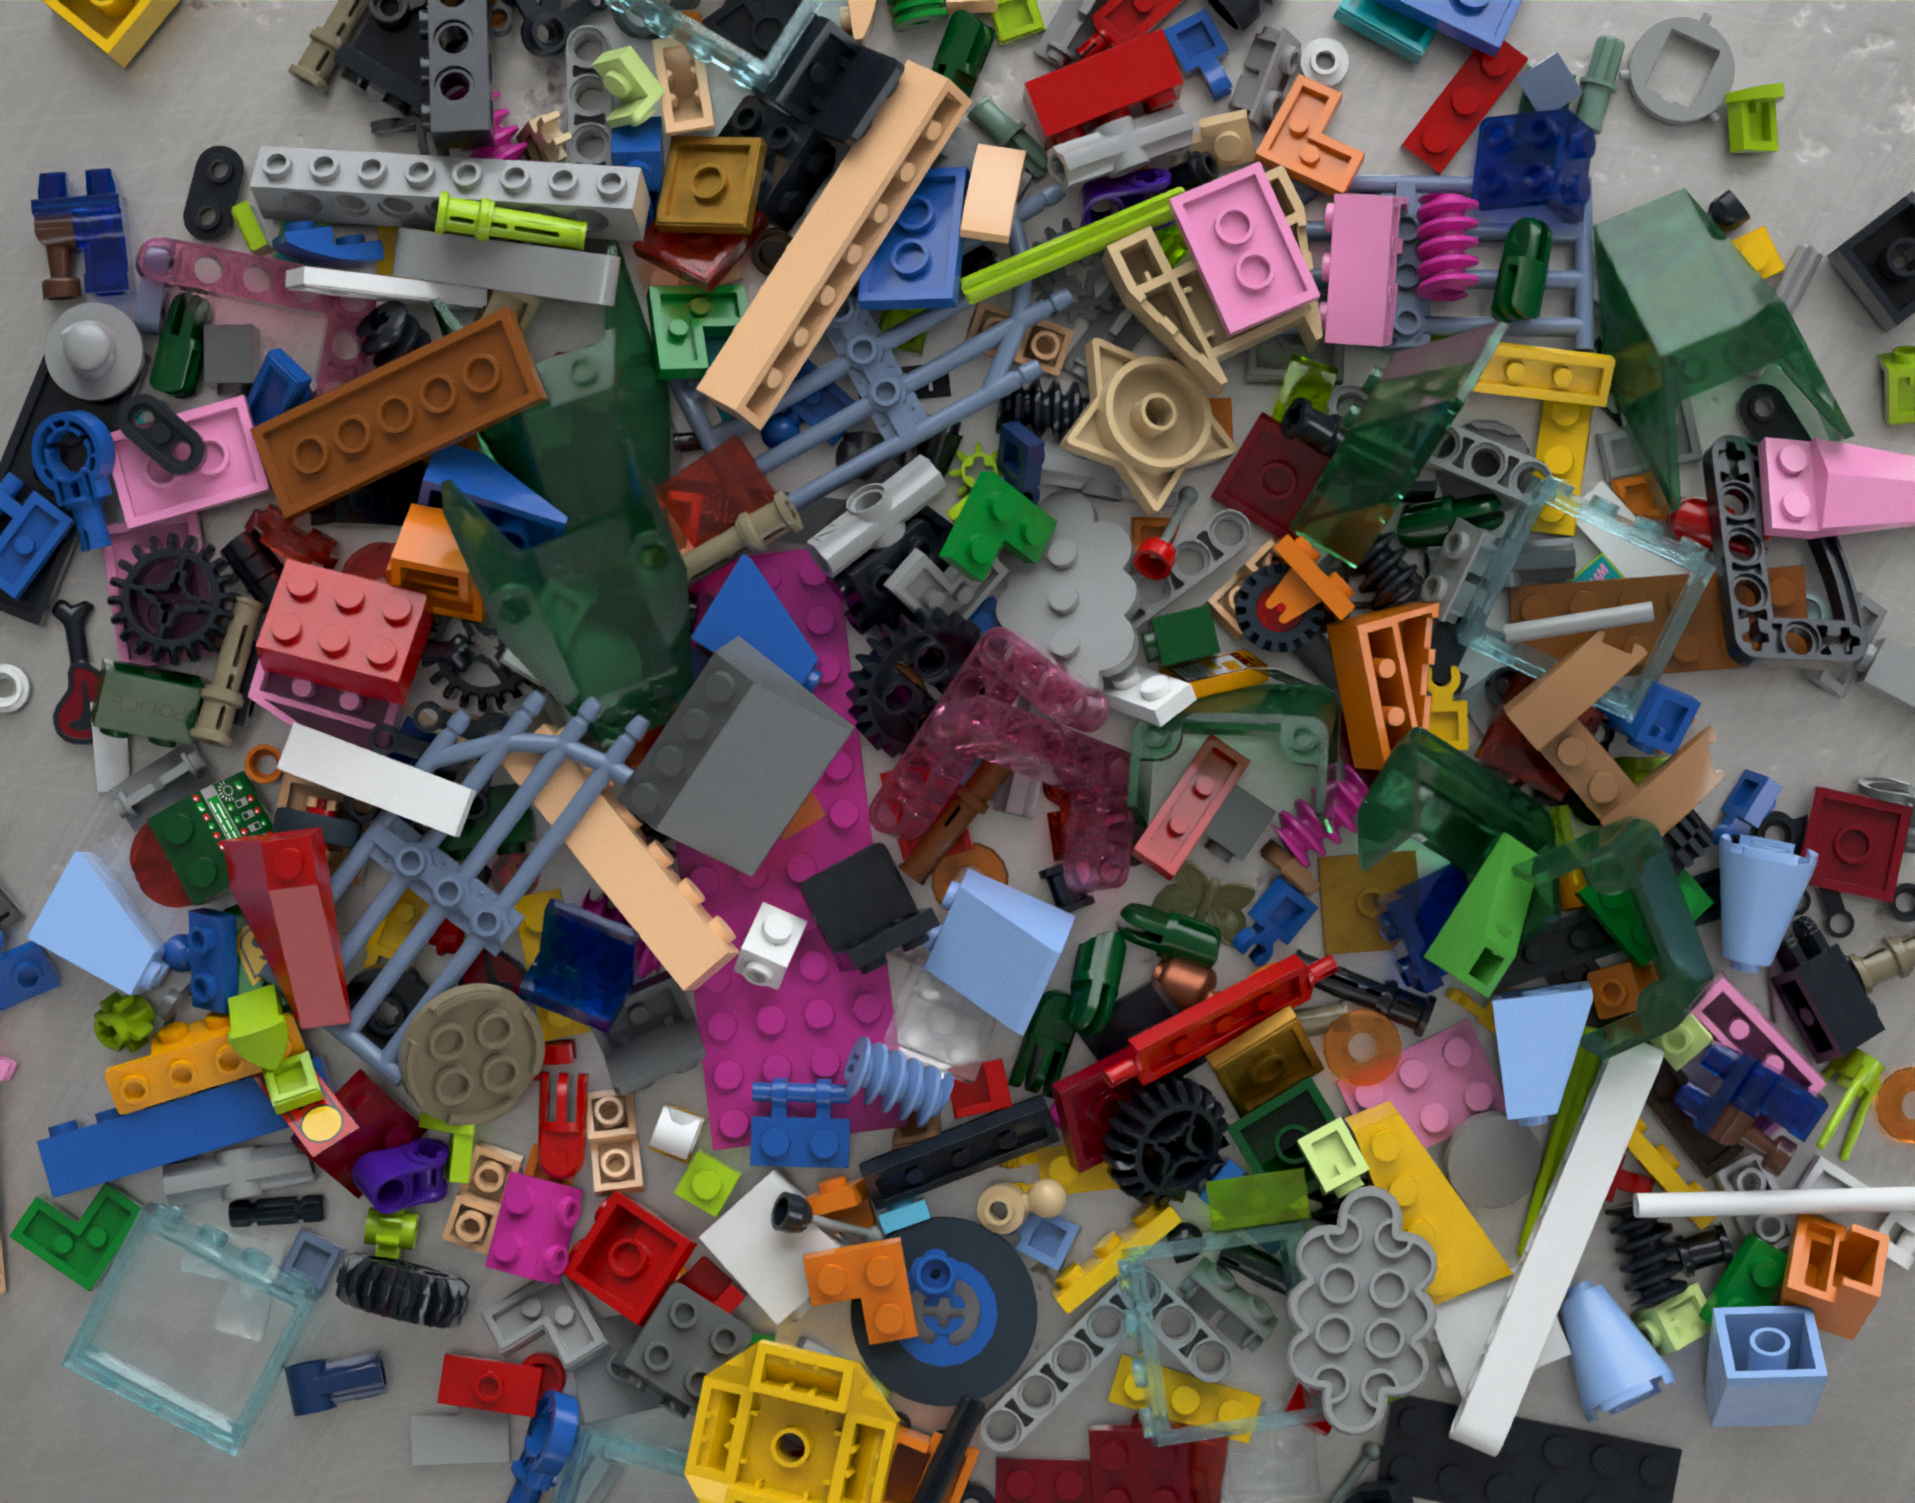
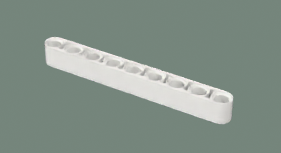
M1619 1031L1616 1032L1610 1042L1449 1431L1450 1439L1492 1457H1496L1500 1452L1663 1060L1664 1050Z

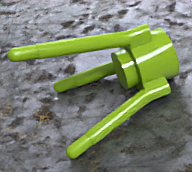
M1855 1048L1850 1051L1846 1058L1841 1056L1833 1059L1830 1065L1821 1073L1826 1083L1838 1074L1839 1077L1835 1084L1846 1092L1823 1129L1816 1143L1817 1149L1823 1150L1855 1097L1861 1098L1839 1156L1841 1161H1847L1850 1157L1873 1097L1882 1085L1878 1079L1885 1070L1884 1065L1860 1049Z

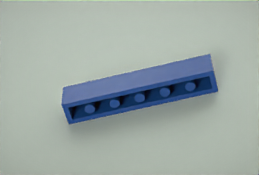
M311 1049L307 1050L315 1070L333 1094H335L337 1090L327 1056L314 1058ZM252 1075L238 1079L237 1082L223 1086H214L192 1093L190 1096L176 1100L172 1099L130 1114H119L117 1108L95 1114L96 1124L80 1129L76 1120L48 1128L50 1137L37 1141L52 1196L55 1198L286 1129L290 1126L281 1114L276 1115L272 1102Z

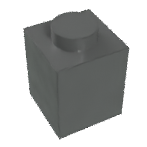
M253 324L204 325V384L211 389H217L218 396H247V388H252L260 371L259 329Z
M1235 784L1202 834L1209 839L1204 847L1227 863H1229L1233 856L1243 861L1276 811Z

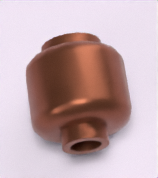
M1171 958L1169 961L1161 959L1151 975V978L1155 977L1180 1012L1221 992L1215 989L1217 974L1214 969H1208L1179 958Z

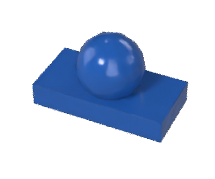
M281 348L268 351L247 396L254 426L313 399V391L309 386L313 378Z

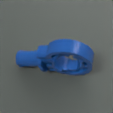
M72 410L53 414L40 423L33 436L31 455L35 471L41 481L54 491L58 507L67 506V510L72 509L82 552L113 545L101 503L105 501L104 496L112 495L109 477L115 465L113 438L106 425L89 412ZM68 431L75 433L76 436H90V438H86L83 441L87 449V458L84 467L80 468L79 472L69 470L62 463L60 448L52 447V443L61 442L63 436Z
M547 1390L541 1396L536 1416L530 1419L524 1449L519 1461L514 1460L511 1465V1471L516 1481L506 1503H538L543 1491H549L550 1487L556 1486L558 1482L557 1475L562 1471L569 1458L577 1432L579 1405L575 1396L553 1390Z

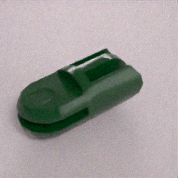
M957 10L950 18L931 70L949 78L970 98L996 36L995 30L965 10Z
M1526 216L1519 219L1511 226L1507 234L1491 306L1492 318L1498 323H1512L1535 319L1540 316L1553 237L1549 226L1536 218Z
M181 292L176 295L170 304L164 331L159 335L149 383L154 389L178 399H189L196 391L204 358V325H210L211 305L204 295L200 293L193 295L192 292Z
M1452 494L1412 502L1404 506L1397 525V537L1400 543L1408 549H1425L1427 546L1443 544L1457 517L1464 519L1477 528L1481 527L1492 531L1499 528L1504 522V512L1496 511L1503 504L1494 494H1480L1455 499Z
M1130 903L1121 909L1120 916L1122 919L1116 921V928L1125 940L1156 951L1155 956L1163 959L1179 958L1208 969L1212 968L1216 963L1221 942L1219 928L1174 910L1167 913L1138 903Z
M1107 931L1097 934L1078 946L1070 983L1071 993L1066 1016L1069 1026L1075 1032H1081L1084 1036H1096L1105 1029L1112 1015L1114 1001L1118 997L1127 949L1125 939L1118 932Z
M1050 990L1042 994L1023 1036L1008 1081L1009 1086L1019 1088L1025 1078L1024 1088L1026 1091L1038 1093L1043 1085V1095L1051 1099L1054 1098L1051 1085L1060 1081L1076 1033L1067 1022L1066 1015L1070 994L1063 990Z

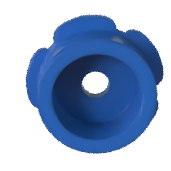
M931 1249L925 1252V1256L915 1259L911 1267V1276L915 1278L916 1282L914 1285L920 1294L926 1297H932L933 1295L945 1297L952 1293L956 1287L955 1280L960 1275L959 1265L954 1258L947 1257L946 1252L943 1250ZM933 1269L940 1271V1276L936 1279L930 1275Z

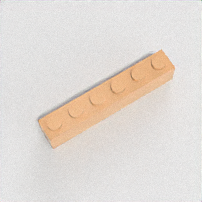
M543 724L534 733L559 735L565 726L560 729L556 725ZM511 752L501 764L516 783L521 786L544 754ZM566 758L533 801V804L551 826L592 773V769ZM610 780L564 843L683 991L696 990L740 953L732 943L736 936L719 916L712 918L701 905L705 901L702 892L689 878L680 879L670 866L675 862L670 852L658 840L655 839L651 842L640 829L644 824L643 820L623 804H620L609 789L614 786Z

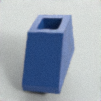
M661 116L650 117L636 127H632L629 124L612 128V166L641 167L651 199L645 231L658 230L654 224L665 172Z

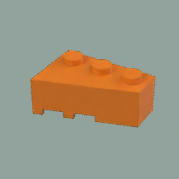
M1408 601L1326 624L1354 768L1386 771L1427 758L1432 696H1427L1429 665L1435 664L1436 649H1431L1433 618L1439 617V602Z

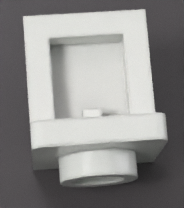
M763 902L741 948L734 971L743 975L752 984L779 989L808 921Z

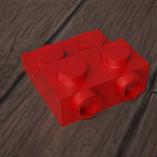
M615 1190L612 1196L606 1198L598 1207L594 1217L595 1223L587 1236L579 1240L572 1248L568 1258L569 1264L563 1274L636 1325L644 1327L664 1292L675 1281L697 1246V1243L666 1223L667 1221L633 1197Z

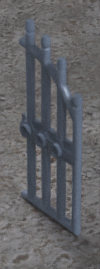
M1356 175L1347 193L1410 197L1408 212L1400 211L1398 238L1404 239L1403 256H1397L1395 283H1398L1399 289L1392 345L1381 347V350H1395V352L1430 350V336L1574 337L1575 351L1594 352L1592 177ZM1290 178L1303 206L1307 205L1318 195L1326 194ZM1435 193L1486 196H1573V224H1546L1552 231L1553 243H1573L1574 270H1548L1545 290H1574V318L1537 317L1512 323H1498L1492 317L1430 316V300L1417 295V287L1423 282L1417 276V268L1422 263L1417 257V248L1422 244L1417 239V229L1422 225L1417 220V209L1422 206L1417 199L1421 196ZM1307 221L1306 233L1308 241H1331L1332 233H1326L1325 221ZM1479 223L1478 228L1465 231V235L1476 237L1479 239V242H1505L1507 234L1514 223ZM1313 268L1312 274L1317 288H1328L1329 282L1322 281V268ZM1465 269V273L1479 277L1477 285L1465 289H1495L1499 270ZM1296 327L1281 333L1300 335Z
M1058 184L1050 185L1042 189L1040 194H1033L1017 203L1016 216L1008 243L1011 257L1029 250L1022 223L1043 212L1045 207H1052L1059 203L1066 196L1064 190ZM1067 233L1060 234V235H1058V236L1052 238L1051 240H1053V239H1055V238H1058V237H1060V236H1062V235H1065V234H1067ZM964 238L963 256L989 241ZM1032 280L1012 288L1009 318L905 375L891 350L973 304H969L966 301L963 291L960 289L957 308H926L881 333L870 311L862 310L858 304V289L854 285L824 332L827 334L839 357L791 383L771 416L849 374L862 399L736 469L722 444L753 426L731 416L712 427L699 403L706 399V397L696 390L702 379L691 385L687 379H668L666 383L738 515L744 511L751 514L758 510L745 485L872 416L885 441L788 494V498L796 510L799 511L1018 390L1022 384H1028L1036 380L1043 373L1037 360L1026 362L1019 366L1017 371L1009 372L1026 330L1049 318L1053 312H1059L1067 308L1074 299L1068 288H1064L1050 294L1048 299H1041L1030 305ZM998 346L981 388L928 417L914 392Z
M534 690L525 698L521 704V709L516 710L501 732L456 743L458 735L464 733L472 717L462 709L455 712L447 721V727L441 729L414 765L415 768L433 774L438 768L480 758L461 784L476 790V797L509 752L544 755L461 865L439 848V845L448 834L428 827L425 833L421 834L402 819L401 816L381 809L330 877L335 905L370 857L392 874V877L340 945L344 972L407 888H410L431 906L352 1009V1022L322 1027L394 1086L399 1087L402 1084L398 1068L399 1048L409 1023L426 1003L442 992L454 988L484 948L496 957L519 930V926L526 918L514 907L609 781L613 780L622 787H625L635 773L634 770L623 763L636 747L635 743L643 738L649 728L650 722L643 716L638 714L626 726L625 733L620 735L608 752L604 754L578 742L587 731L588 724L597 718L603 706L593 696L583 702L577 710L578 714L570 719L559 735L524 733L533 722V716L539 714L547 699L537 690ZM566 758L592 769V773L500 895L476 878ZM447 918L469 936L385 1048L381 1050L362 1035L360 1031L444 919ZM267 962L258 973V976L269 985L275 983L277 991L285 997Z

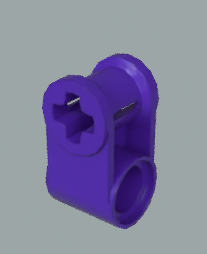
M1149 168L1113 179L1105 176L1086 182L1079 192V203L1085 225L1150 199V195L1153 198L1167 192V187L1171 185L1172 181L1170 172L1164 169ZM1109 200L1114 202L1113 206L1107 211L1096 212L1092 210L1093 205L1099 201ZM1172 220L1168 223L1153 228L1152 230L1156 231L1170 227L1175 223V220Z
M422 1138L393 1148L371 1151L358 1159L353 1166L351 1173L352 1182L374 1208L383 1214H392L399 1210L424 1203L438 1202L447 1195L448 1184L443 1178L444 1164L449 1159V1148L442 1141Z

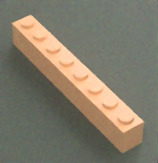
M907 60L904 65V72L899 78L897 89L890 97L885 99L873 117L871 128L867 134L851 147L844 160H842L837 171L819 199L814 203L810 213L787 245L781 258L760 287L759 292L697 386L696 390L721 410L760 431L762 430L973 102L949 78Z

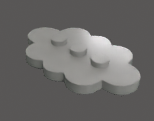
M1062 489L1048 495L1038 506L1058 521L1038 563H1024L1005 547L1000 553L999 561L1009 570L1003 578L1008 587L997 600L995 611L997 620L1008 632L1000 651L1003 668L1015 682L1023 686L1037 687L1040 701L1053 716L1061 720H1076L1088 715L1098 705L1103 693V677L1121 673L1135 659L1138 653L1139 640L1136 630L1129 621L1140 607L1141 594L1139 587L1129 575L1130 570L1134 566L1133 558L1136 554V549L1128 533L1122 526L1113 522H1099L1097 511L1085 494H1080L1076 490Z
M1375 1186L1360 1187L1346 1196L1340 1205L1337 1225L1317 1226L1306 1232L1298 1243L1295 1255L1297 1268L1304 1280L1292 1290L1287 1303L1288 1314L1294 1325L1299 1329L1288 1347V1367L1293 1377L1303 1386L1322 1390V1409L1329 1425L1339 1433L1349 1436L1365 1435L1379 1425L1384 1418L1387 1397L1407 1396L1418 1390L1424 1383L1429 1370L1428 1355L1421 1341L1432 1332L1437 1320L1436 1306L1425 1291L1436 1275L1438 1268L1436 1253L1431 1244L1420 1235L1402 1231V1212L1396 1198L1385 1189Z

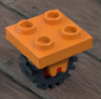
M1287 534L1270 549L1283 564L1264 566L1248 576L1237 593L1235 605L1238 626L1246 638L1260 649L1277 653L1294 651L1309 643L1321 628L1325 614L1324 608L1336 621L1344 619L1355 608L1349 600L1355 594L1351 587L1336 572H1332L1328 577L1315 564L1321 558L1320 554L1302 535L1293 540Z

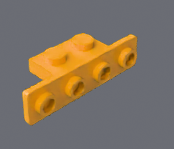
M212 1011L204 1019L188 1024L178 1021L165 1025L158 1033L152 1034L151 1055L106 1068L104 1077L117 1111L123 1115L260 1073L262 1068L240 1056L228 1043L227 1034L231 1031L229 1013L222 1014ZM292 1012L283 1014L287 1023L288 1041L282 1060L307 1051Z

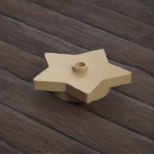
M1096 337L1085 345L1090 402L1060 443V447L1073 454L1114 467L1147 516L1154 515L1162 508L1184 469L1224 460L1237 453V446L1212 415L1210 401L1202 383L1171 352L1159 356L1141 357Z

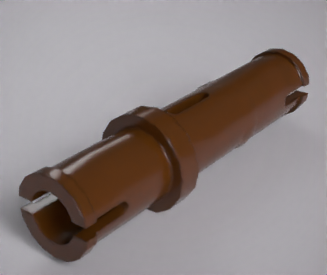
M989 751L986 758L964 786L959 783L953 790L956 796L898 867L923 886L927 878L954 847L955 843L979 813L984 815L990 808L987 805L988 801L1007 777L1014 772V769Z

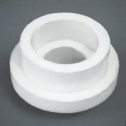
M1319 38L1310 42L1303 50L1300 60V68L1305 77L1328 87L1339 83L1346 75L1349 67V57L1346 49L1341 43L1331 38ZM1323 53L1329 54L1334 60V66L1328 70L1319 68L1316 64V57Z
M0 664V683L3 680L9 679L14 685V691L11 696L7 698L0 696L1 713H10L20 709L26 703L30 694V683L26 674L20 668L10 664Z

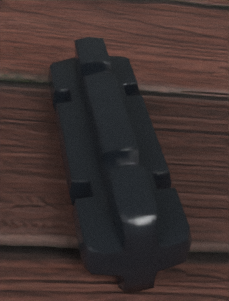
M322 1195L302 1196V1200H297V1196L258 1199L255 1203H251V1200H236L229 1203V1222L234 1228L250 1227L255 1222H257V1226L298 1223L299 1219H303L304 1223L320 1222L325 1219L326 1215L325 1200Z

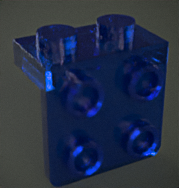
M1569 108L1485 118L1479 127L1471 199L1479 202L1478 210L1480 211L1545 205L1565 223L1584 221L1585 204L1589 201L1591 195L1588 177L1590 159L1594 156L1596 150L1594 131Z
M1451 862L1373 900L1379 914L1375 916L1376 924L1387 943L1392 942L1399 957L1395 964L1403 982L1407 987L1412 986L1413 989L1426 994L1444 986L1441 977L1448 974L1424 958V955L1472 883L1468 871L1462 863Z
M550 899L544 911L540 949L519 986L518 996L524 1001L609 1034L632 991L640 940L639 933L620 921L609 920L584 910L577 904L566 903L559 899Z

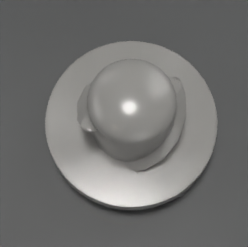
M84 303L70 308L53 323L45 342V361L51 377L65 392L85 401H104L122 394L137 379L145 364L144 344L137 326L125 313L103 303Z

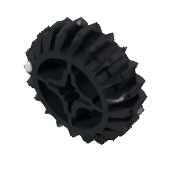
M169 533L167 548L165 549L158 537H149V547L152 553L147 555L140 546H133L131 551L138 562L133 565L121 559L118 562V566L128 572L126 579L123 580L118 577H111L110 585L123 589L122 596L112 595L107 598L109 605L123 606V612L116 613L110 618L111 623L114 625L129 624L119 635L123 642L132 641L137 636L140 637L133 650L137 655L142 656L153 646L151 661L161 664L167 650H169L170 662L174 666L182 664L183 650H186L192 662H200L201 653L198 646L202 644L208 652L216 653L218 647L211 637L216 633L224 638L227 630L221 626L223 619L231 620L234 618V612L226 610L227 603L236 602L237 596L242 597V595L235 592L227 593L226 587L239 582L238 575L234 573L224 576L220 575L228 567L230 561L227 557L222 556L211 563L210 560L216 550L214 545L207 543L199 553H196L198 548V538L196 536L189 535L185 540L183 548H180L179 535ZM170 560H178L176 569L172 568L168 579L163 583L156 585L142 582L154 567ZM194 563L205 572L210 581L213 603L197 598L193 593L192 580L194 576L191 575ZM181 586L183 590L179 594L185 596L186 600L196 603L197 606L175 605L172 612H169L167 609L171 605L165 603L164 599L153 595V593L173 594ZM137 596L151 600L156 605L158 611L156 624L159 625L156 636L147 629L140 618ZM198 614L208 617L205 623L193 634L171 640L173 631L178 630L180 622L186 616Z
M488 580L487 607L506 610L516 619L507 625L502 624L497 628L488 629L480 622L441 615L444 618L440 625L433 622L430 630L437 632L435 640L427 639V641H448L454 625L460 619L471 643V647L467 651V655L472 663L469 669L477 665H488L501 683L489 687L470 685L458 676L460 672L450 663L422 660V665L425 668L435 666L440 668V671L433 674L429 679L432 685H439L445 680L450 682L442 694L445 699L450 700L460 690L463 693L459 706L468 709L475 696L478 697V710L482 713L488 712L490 698L495 697L498 709L503 711L502 705L507 703L506 694L511 692L514 699L524 695L519 689V686L523 683L533 690L539 688V686L517 672L513 674L509 667L498 661L525 617L526 613L523 610L528 606L531 598L523 593L514 603L510 602L514 587L509 584H505L500 596L497 597L495 596V584L491 580ZM474 626L479 633L490 640L496 637L499 638L497 639L499 646L493 648L498 650L494 657L500 664V667L497 666L495 661L484 654L474 656L476 654L475 647H479L476 644L479 637L473 629Z
M1166 1074L1161 1081L1156 1079L1146 1084L1144 1091L1140 1088L1131 1087L1132 1099L1128 1102L1117 1101L1121 1110L1117 1117L1107 1118L1113 1129L1111 1132L1101 1136L1108 1147L1101 1156L1104 1158L1105 1163L1109 1165L1106 1172L1110 1178L1119 1185V1189L1129 1197L1133 1196L1140 1203H1146L1149 1206L1154 1202L1156 1205L1166 1207L1171 1199L1183 1203L1186 1191L1199 1194V1183L1203 1179L1213 1180L1210 1172L1212 1166L1224 1163L1218 1154L1219 1150L1230 1145L1223 1135L1227 1131L1226 1127L1229 1126L1223 1117L1225 1110L1220 1102L1212 1096V1092L1190 1078L1183 1076L1176 1078Z
M354 1252L345 1256L343 1266L339 1268L336 1279L338 1285L335 1295L344 1304L351 1305L353 1308L361 1309L365 1312L380 1315L381 1317H388L415 1325L419 1324L441 1329L454 1328L460 1325L469 1302L467 1297L470 1285L459 1276L400 1259L375 1257V1254L372 1255L364 1252Z

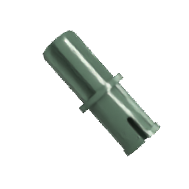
M1605 35L1597 38L1587 75L1580 78L1579 84L1583 86V94L1580 96L1576 114L1571 123L1573 128L1585 133L1601 134L1611 94H1616L1618 90L1614 83L1625 48L1622 40Z
M987 94L973 107L967 118L984 131L998 147L1025 150L1026 164L1024 170L1033 175V179H1040L1048 172L1047 151L1024 130L1025 123L1020 122L1017 124Z

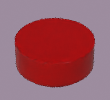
M539 1351L529 1355L521 1363L543 1367L538 1402L547 1390L562 1392L567 1382V1370L557 1355L547 1351Z

